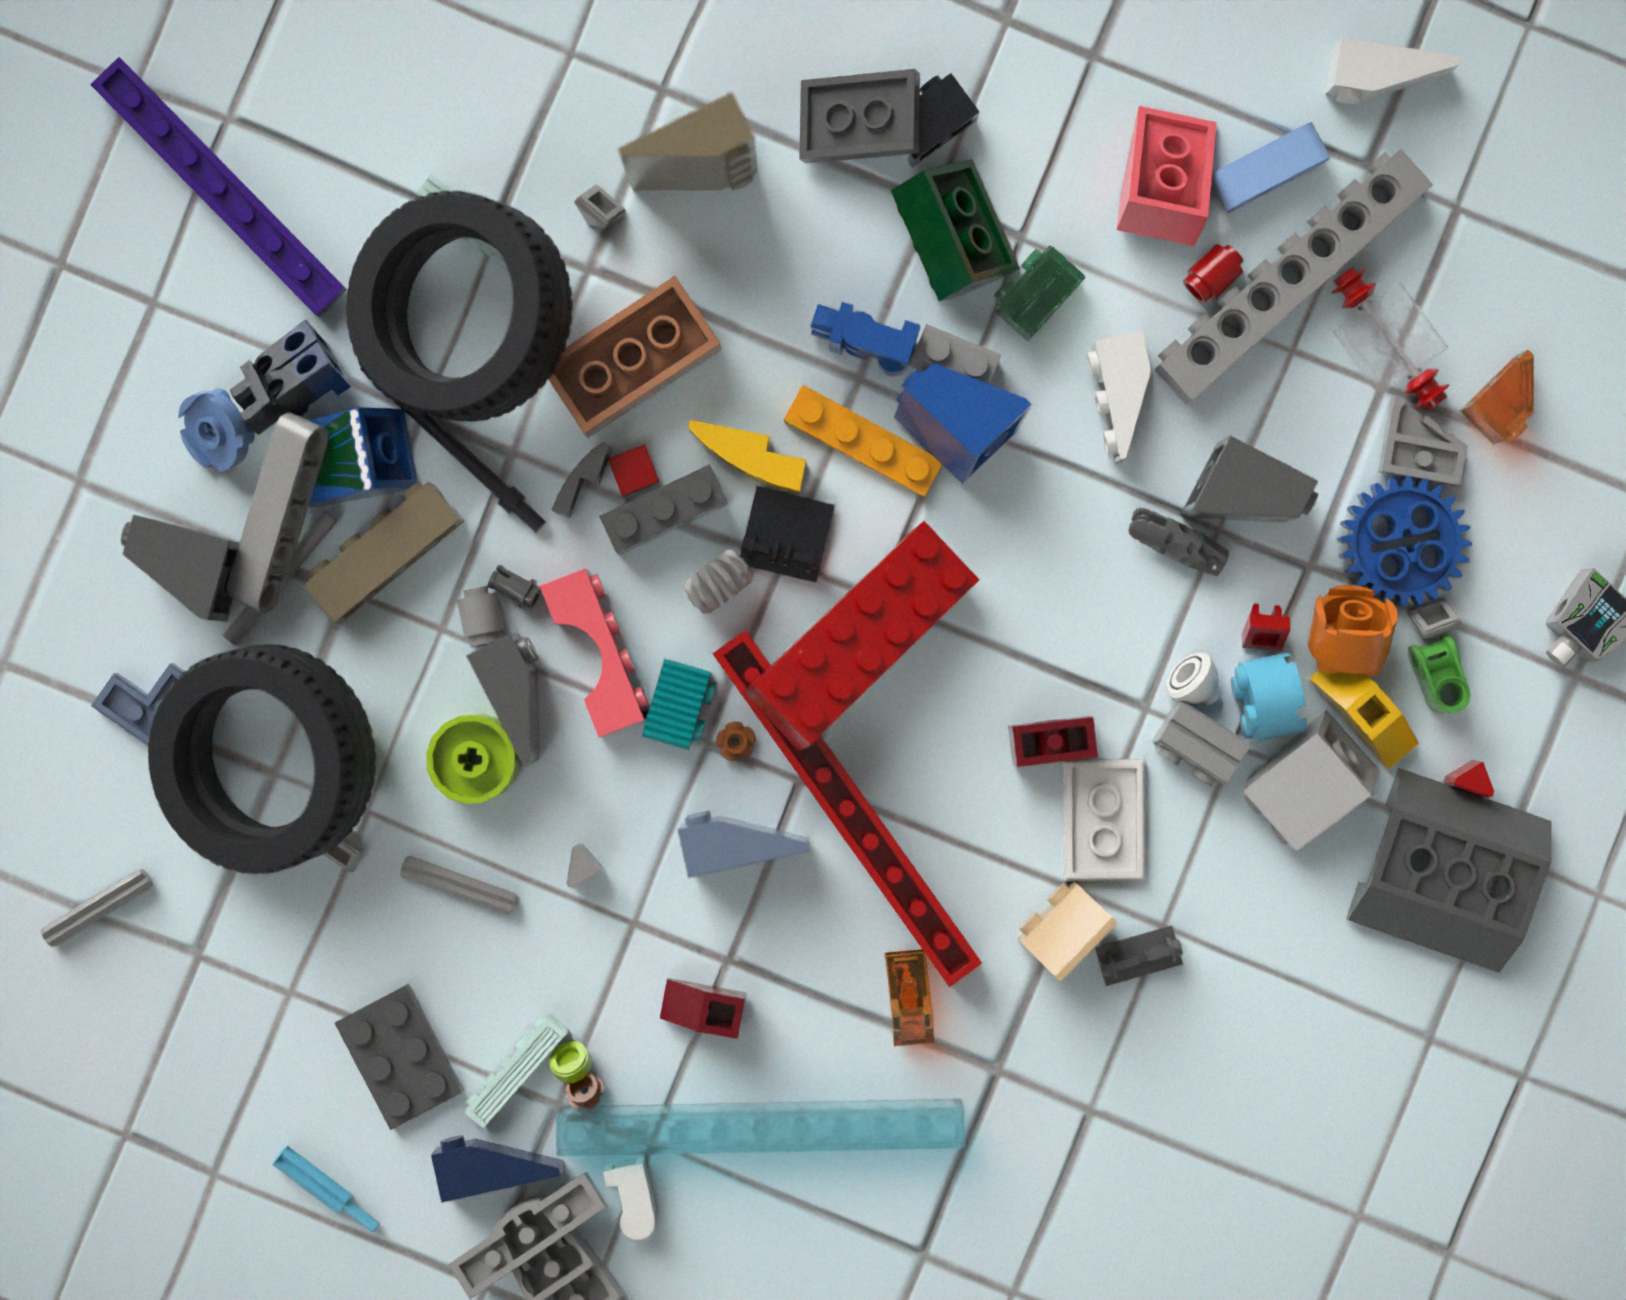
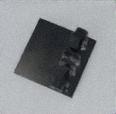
M757 486L741 546L740 557L745 560L749 567L816 583L835 505Z

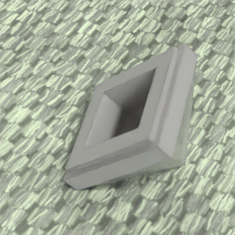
M594 185L574 201L589 226L606 228L626 212L622 205L598 185Z
M1445 597L1407 611L1408 617L1424 639L1438 638L1462 625V620Z
M352 831L339 845L334 846L333 849L323 855L353 873L364 852V847L357 832Z

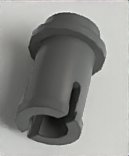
M500 564L496 567V571L494 570L488 582V588L494 589L517 601L518 607L521 609L525 606L532 609L542 592L536 580L531 579L528 581Z

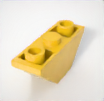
M1318 669L1308 678L1386 769L1389 770L1419 744L1402 712L1369 676L1343 672L1328 674Z

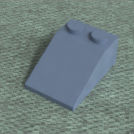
M710 811L688 815L685 818L686 823L681 824L678 828L688 878L809 851L808 838L805 836L724 816L711 817Z

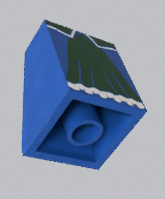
M357 407L308 420L326 428L329 437L309 507H321L405 491L418 483L403 409Z

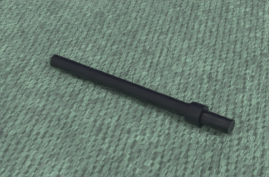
M401 407L499 499L498 504L509 515L514 513L535 533H538L547 522L524 501L526 497L515 486L510 488L435 417L418 414Z

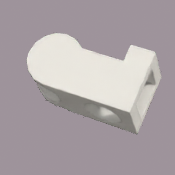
M645 1156L605 1165L603 1176L606 1188L618 1187L623 1210L620 1217V1228L623 1234L633 1240L647 1238L653 1232L657 1211Z

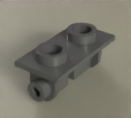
M1172 925L1095 947L1105 986L1183 965L1181 955H1183L1182 947L1179 940L1175 937Z

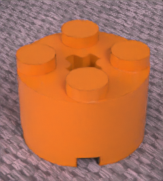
M1356 585L1335 586L1329 589L1328 595L1321 597L1320 594L1315 602L1307 641L1311 655L1317 660V667L1328 674L1338 672L1365 674L1368 676L1380 674L1383 665L1389 657L1398 619V612L1394 604L1387 598L1385 603L1374 597L1375 591Z

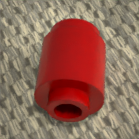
M1215 244L1187 270L1188 276L1183 280V284L1193 297L1205 304L1209 299L1215 300L1243 274L1241 264L1244 261L1232 246L1227 244L1225 247H1222L1219 244Z

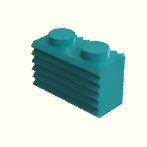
M664 659L642 737L686 750L690 749L692 742L699 744L706 723L705 720L699 719L703 703L711 705L717 682L710 680L712 672Z

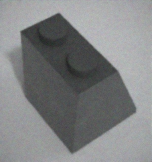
M1229 436L1216 443L1180 514L1187 518L1287 522L1300 518L1302 513L1305 515L1309 514L1318 498V493L1314 492L1318 480L1233 436Z
M133 514L131 522L128 521L122 531L121 545L124 546L122 555L199 618L227 622L233 601L227 594V583L240 542Z

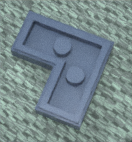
M170 663L149 694L119 673H113L91 707L148 746L150 729L152 728V721L154 715H156L157 707L162 701L165 692L170 689V685L179 678V675L184 670L176 664Z

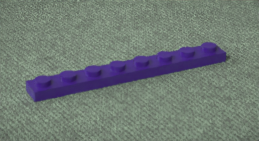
M120 57L90 84L317 317H320L348 290Z

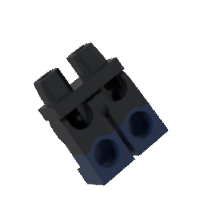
M305 319L256 358L254 364L250 360L243 364L240 368L245 379L230 389V392L237 404L244 410L241 412V415L246 424L257 435H260L275 424L285 413L290 412L302 417L313 402L330 390H333L339 396L349 389L351 385L329 344Z

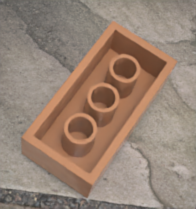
M673 276L567 346L561 355L559 364L555 367L554 373L548 380L582 432L589 438L721 351L722 348L720 342L677 277Z

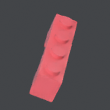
M585 568L541 585L540 588L554 624L572 625L582 629L593 638L600 650L602 658L601 676L594 690L584 699L598 737L645 720L644 711L649 710V703L642 687L635 689L629 674L635 672V668L628 650L620 651L615 636L621 634L613 612L605 613L600 598L606 597V593L598 574L591 576L589 570Z

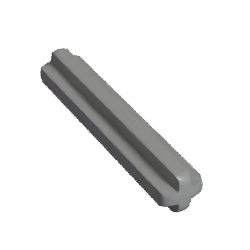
M412 856L405 858L400 870V875L403 878L506 915L512 913L517 901V895L513 892Z
M144 869L134 871L41 929L42 937L50 947L60 944L151 888L153 885L151 878Z

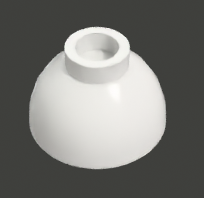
M1204 652L1193 653L1183 658L1169 674L1166 686L1167 694L1178 702L1184 701L1192 705L1202 703L1208 706L1214 703L1221 693V688L1218 686V670L1214 661Z

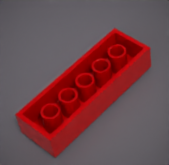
M923 521L910 531L743 692L783 735L801 751L810 746L980 579L937 533Z

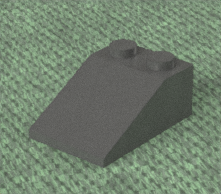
M509 633L466 655L524 766L539 759L538 669L534 661L539 659V656L528 637L521 638L520 634Z

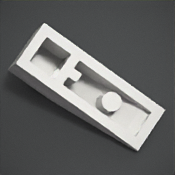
M1341 37L1332 47L1325 94L1336 96V101L1341 103L1358 104L1360 100L1365 101L1448 75L1460 65L1461 56Z

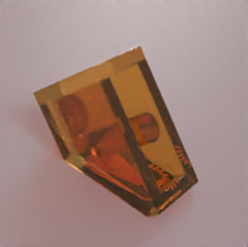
M1529 350L1515 355L1460 410L1493 445L1505 440L1509 443L1516 440L1528 428L1524 421L1534 413V355Z
M922 949L886 952L885 962L894 1047L934 1043L933 1010L925 952Z

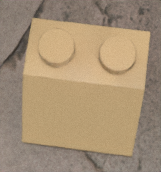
M1074 881L1069 886L1065 883L1058 886L1047 899L1050 905L1041 915L1037 912L1031 914L1020 926L1019 930L1022 934L1017 938L1060 982L1118 923Z

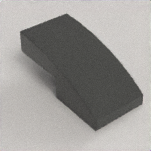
M601 442L573 469L556 497L551 509L553 512L571 518L583 482L586 481L597 486L600 485L608 458L613 449L609 444Z

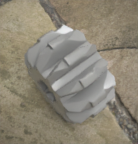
M726 550L688 578L683 588L693 606L697 607L701 613L706 614L713 612L748 586L752 581L753 575L742 557H739L734 550Z

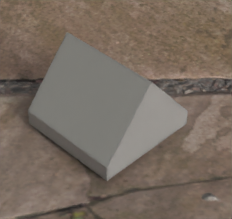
M577 844L572 848L566 882L568 887L574 888L604 869L583 844Z

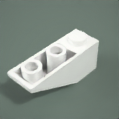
M1143 331L1096 340L1091 345L1092 352L1086 354L1090 375H1097L1100 391L1095 392L1097 411L1099 416L1105 415L1108 431H1103L1105 450L1107 455L1113 454L1115 463L1127 458L1151 374Z

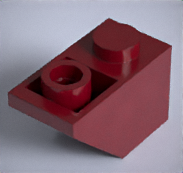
M667 978L660 1019L697 1032L738 1039L746 992Z

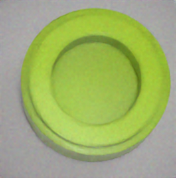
M568 1041L560 1044L553 1050L549 1058V1066L560 1082L575 1083L582 1080L589 1073L592 1059L582 1043Z

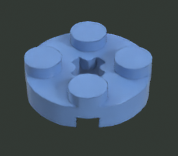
M216 388L214 390L200 391L187 397L179 408L178 418L184 416L185 428L180 430L181 438L186 449L196 462L205 468L214 466L218 468L216 471L223 472L240 464L245 459L248 453V445L253 443L255 434L244 421L241 412L231 401L226 390ZM213 428L216 432V436L212 432Z

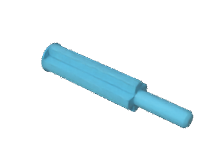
M288 1145L276 1156L272 1164L274 1167L338 1214L340 1210H343L370 1232L377 1230L379 1222L349 1200L352 1196L350 1192Z

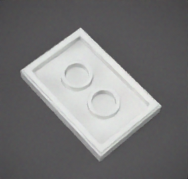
M1080 759L1063 762L1064 881L1145 880L1144 759Z

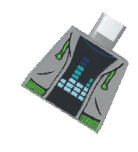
M1595 568L1582 569L1577 573L1548 617L1546 624L1559 636L1546 650L1548 657L1564 668L1577 654L1586 661H1598L1626 641V597Z

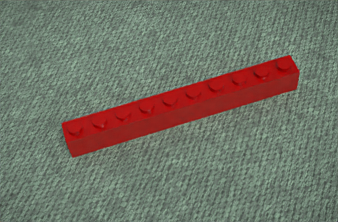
M744 630L713 652V656L949 987L983 964L820 735L810 746L799 751L743 692L771 665L748 632Z

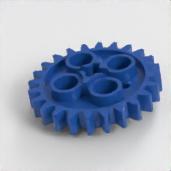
M1411 476L1403 477L1399 487L1395 478L1392 477L1386 479V491L1379 483L1370 485L1373 497L1364 492L1359 493L1357 498L1362 506L1350 505L1347 507V511L1354 517L1353 520L1340 521V525L1349 530L1348 535L1337 538L1338 542L1348 545V550L1339 554V558L1351 559L1352 562L1344 570L1345 574L1357 572L1359 577L1354 585L1363 586L1368 584L1369 589L1375 591L1374 596L1382 592L1381 601L1385 603L1386 598L1392 601L1395 596L1397 606L1406 607L1410 596L1415 606L1423 605V593L1430 600H1436L1439 598L1436 587L1444 591L1452 589L1447 579L1448 576L1452 578L1462 577L1463 574L1455 567L1456 563L1469 562V558L1461 554L1460 550L1461 548L1472 546V542L1461 539V533L1471 528L1470 525H1458L1457 519L1465 513L1464 509L1452 512L1450 506L1453 504L1455 497L1451 496L1443 500L1440 499L1443 488L1441 485L1427 491L1428 480L1425 478L1419 480L1415 487H1413ZM1416 507L1422 508L1427 515V523L1422 529L1416 527L1412 521V512ZM1376 516L1383 517L1388 523V532L1383 538L1377 536L1372 529V522ZM1431 531H1437L1439 534L1436 539L1410 544L1406 547L1402 546L1375 553L1370 551L1371 545ZM1425 546L1431 547L1436 554L1435 564L1431 568L1426 567L1421 561L1420 554ZM1386 555L1392 556L1397 563L1396 573L1392 577L1387 576L1381 568L1382 559Z

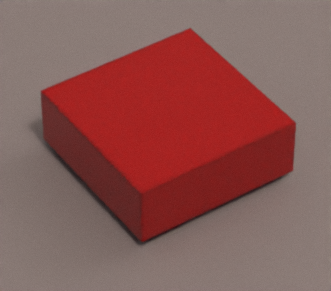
M645 444L608 458L622 497L660 483Z

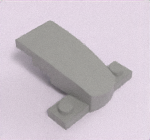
M587 1172L582 1173L548 1197H529L516 1203L500 1219L491 1231V1236L448 1264L469 1299H472L512 1272L526 1300H629L608 1268L576 1229L608 1207Z

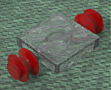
M1351 267L1333 280L1337 288L1331 293L1341 292L1346 300L1342 305L1343 309H1353L1360 304L1357 308L1359 312L1332 331L1379 396L1404 378L1408 377V379H1411L1413 377L1407 383L1405 395L1416 394L1419 401L1415 409L1423 405L1427 411L1432 409L1448 397L1444 390L1450 385L1438 384L1435 377L1439 369H1426L1422 373L1420 372L1423 370L1422 366L1448 348L1447 344L1401 282L1373 301L1371 298L1367 300V298L1373 295L1376 283L1366 284L1361 277L1366 270L1365 268L1357 272L1354 267Z

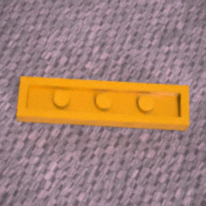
M804 385L800 388L783 420L785 423L922 497H925L942 466L930 453Z

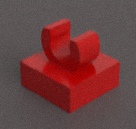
M1254 603L1242 632V648L1282 651L1290 633V617L1282 616V609L1279 605L1274 606L1271 615L1260 614L1259 604Z

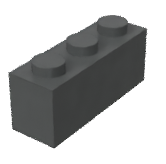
M709 464L599 517L616 553L622 555L728 505V502Z

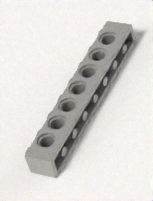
M1402 149L1391 158L1386 152L1383 153L1367 168L1372 174L1362 184L1354 179L1337 195L1342 201L1332 211L1325 205L1307 221L1312 228L1303 237L1300 238L1295 232L1277 248L1282 255L1275 262L1270 264L1265 259L1247 275L1252 282L1242 291L1236 286L1218 301L1222 309L1212 318L1207 313L1203 314L1188 328L1192 334L1189 339L1182 345L1177 340H1174L1158 355L1163 362L1154 370L1186 405L1193 401L1433 186L1431 181ZM1372 186H1380L1387 192V203H1379L1373 198L1371 193ZM1348 212L1357 218V230H1349L1343 225L1341 220L1342 213ZM1313 239H1320L1327 244V257H1319L1313 252L1311 247ZM1283 266H1292L1297 270L1299 275L1297 284H1289L1282 278L1281 270ZM1260 292L1266 295L1269 300L1267 311H1259L1252 305V293ZM1223 319H1232L1238 324L1239 335L1237 338H1229L1224 335L1221 329ZM1200 345L1208 350L1210 359L1207 365H1199L1194 362L1191 357L1193 346Z

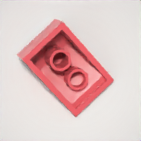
M1143 106L1138 107L1120 195L1116 230L1195 246L1208 219L1217 122Z

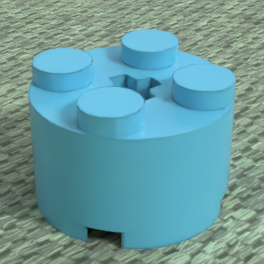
M1289 653L1239 662L1238 667L1234 668L1235 677L1230 678L1231 689L1235 701L1242 700L1245 715L1240 716V725L1245 739L1253 738L1257 742L1306 731L1307 718L1299 719L1298 708L1306 707L1304 692L1295 662L1288 663L1291 657Z

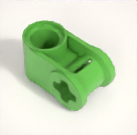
M1444 634L1440 636L1439 641L1421 647L1415 644L1409 646V660L1419 680L1428 707L1434 712L1441 714L1459 712L1464 709L1470 701L1471 693L1461 666L1458 649L1449 634ZM1440 654L1439 657L1428 660V657ZM1445 684L1451 686L1455 691V700L1450 706L1445 705L1439 695L1440 689Z

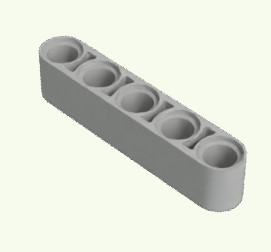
M290 412L282 415L273 429L227 583V594L230 598L263 614L271 612L277 606L282 596L329 438L326 428Z

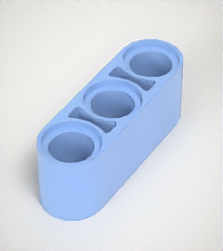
M1310 122L1217 170L1212 174L1211 183L1228 213L1328 161L1331 157L1313 123Z

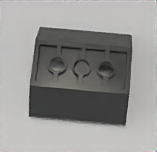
M1398 768L1385 806L1392 808L1368 881L1366 884L1358 882L1346 920L1500 973L1525 939L1551 864L1552 821ZM1424 848L1429 853L1430 863L1426 869L1415 871L1411 867L1410 856L1415 850ZM1501 875L1507 884L1506 891L1502 896L1492 898L1488 893L1487 884L1493 876Z

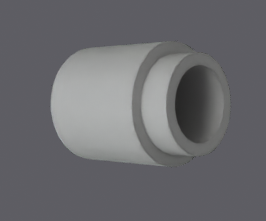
M487 586L464 590L465 598L457 600L464 638H469L470 647L487 645L501 638L500 631H504L497 593H488Z

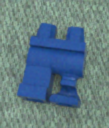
M842 302L839 311L818 304L810 329H812L811 335L829 341L830 351L841 354L844 348L847 353L860 359L876 358L878 359L879 368L886 375L895 377L903 375L907 371L916 347L921 325L905 320L902 330L875 322L872 316L866 312H854V305Z

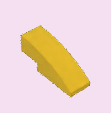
M693 420L689 421V431L708 450L731 467L750 478L772 487L800 494L806 459L768 452L769 435Z

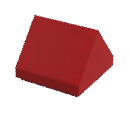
M1471 760L1446 775L1443 781L1447 785L1481 797L1489 798L1490 796L1493 797L1494 789L1483 761Z

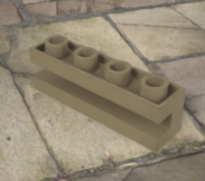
M421 482L414 484L401 496L404 502L396 509L391 511L390 508H386L370 521L373 527L362 537L358 533L354 534L339 547L342 552L331 562L327 559L321 561L308 572L311 579L303 584V586L334 623H343L465 522L458 512L448 504L443 494L434 484L427 482L425 485H422Z

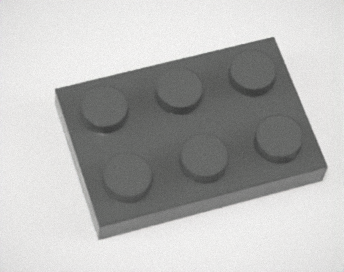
M916 69L801 80L799 159L804 163L918 154L920 73Z
M409 984L334 1023L390 1130L464 1091Z

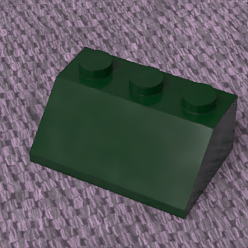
M973 159L923 170L891 190L897 210L903 218L913 241V247L920 257L929 278L930 286L934 290L938 301L966 294L1020 270Z

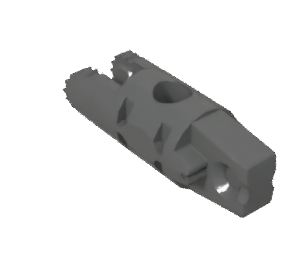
M1140 507V509L1136 508V511L1133 512L1132 523H1130L1128 529L1129 535L1132 536L1131 538L1139 540L1140 543L1151 547L1152 550L1187 567L1214 576H1218L1221 573L1229 557L1227 549L1206 535L1169 517L1166 518L1154 511L1151 512L1149 509Z

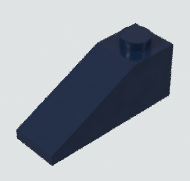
M463 1135L441 1140V1146L436 1147L431 1154L441 1203L559 1177L565 1168L561 1159L477 1138L465 1141Z

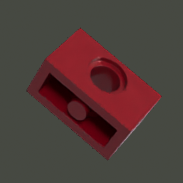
M1092 716L1008 725L1013 766L1022 767L1098 757L1094 719Z

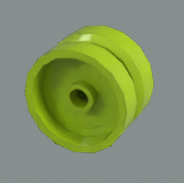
M487 714L461 715L443 723L431 737L426 752L427 772L434 786L448 799L463 804L483 803L505 793L517 779L522 764L500 720ZM473 750H477L476 755H482L481 764L473 765L470 762L469 755Z

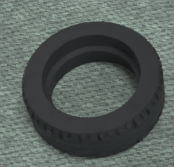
M463 191L428 193L425 197L419 196L414 198L413 201L409 200L400 208L393 210L389 216H386L375 227L371 235L364 242L352 268L346 296V321L350 342L352 343L354 354L358 358V363L364 369L367 378L372 380L373 385L385 397L392 399L395 404L409 411L461 422H477L489 420L491 417L503 416V414L515 410L516 406L525 404L528 399H531L537 393L539 388H542L547 383V379L554 373L555 367L559 364L561 355L565 351L566 342L571 331V313L573 309V300H571L572 288L569 286L570 278L566 271L565 262L560 258V251L554 245L551 237L545 234L544 229L532 218L508 205L475 193ZM459 238L478 239L498 250L509 271L513 289V309L510 324L501 345L482 367L465 377L441 376L424 366L411 342L407 322L410 292L419 271L437 250Z
M274 644L254 645L219 653L195 663L189 667V670L179 675V678L170 685V689L165 692L152 721L148 743L149 773L155 797L165 818L183 842L194 852H197L204 859H208L211 863L222 866L227 870L249 874L276 873L330 851L348 837L353 827L357 826L361 820V816L364 815L367 809V803L370 801L371 790H373L375 783V742L372 736L371 725L359 698L356 697L350 685H347L345 679L338 675L331 666L326 665L319 658H314L312 654L294 647L288 648L284 645ZM261 690L281 701L296 716L308 737L314 760L312 792L301 816L286 825L270 827L244 814L227 796L216 774L212 756L214 726L226 701L232 695L241 691Z

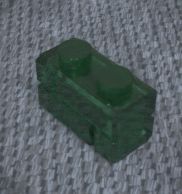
M1051 245L1043 253L1036 248L1021 265L1026 272L1015 283L1009 278L994 295L999 300L993 309L995 313L1007 324L1011 325L1028 342L1086 278L1080 270L1071 262H1068Z

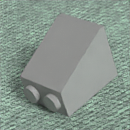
M1325 710L1307 726L1305 732L1295 736L1251 775L1245 784L1243 792L1246 794L1244 797L1249 807L1257 814L1262 813L1272 824L1271 829L1279 841L1283 844L1289 843L1297 852L1372 796L1379 768L1333 716Z

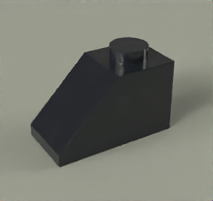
M952 73L943 79L937 75L920 88L922 94L920 95L919 153L909 154L908 162L912 168L978 119L980 111Z

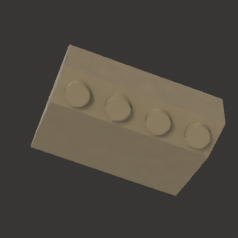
M732 92L618 148L632 190H724L728 187H731L732 190H737L751 183L754 180L752 175L758 173L755 137Z

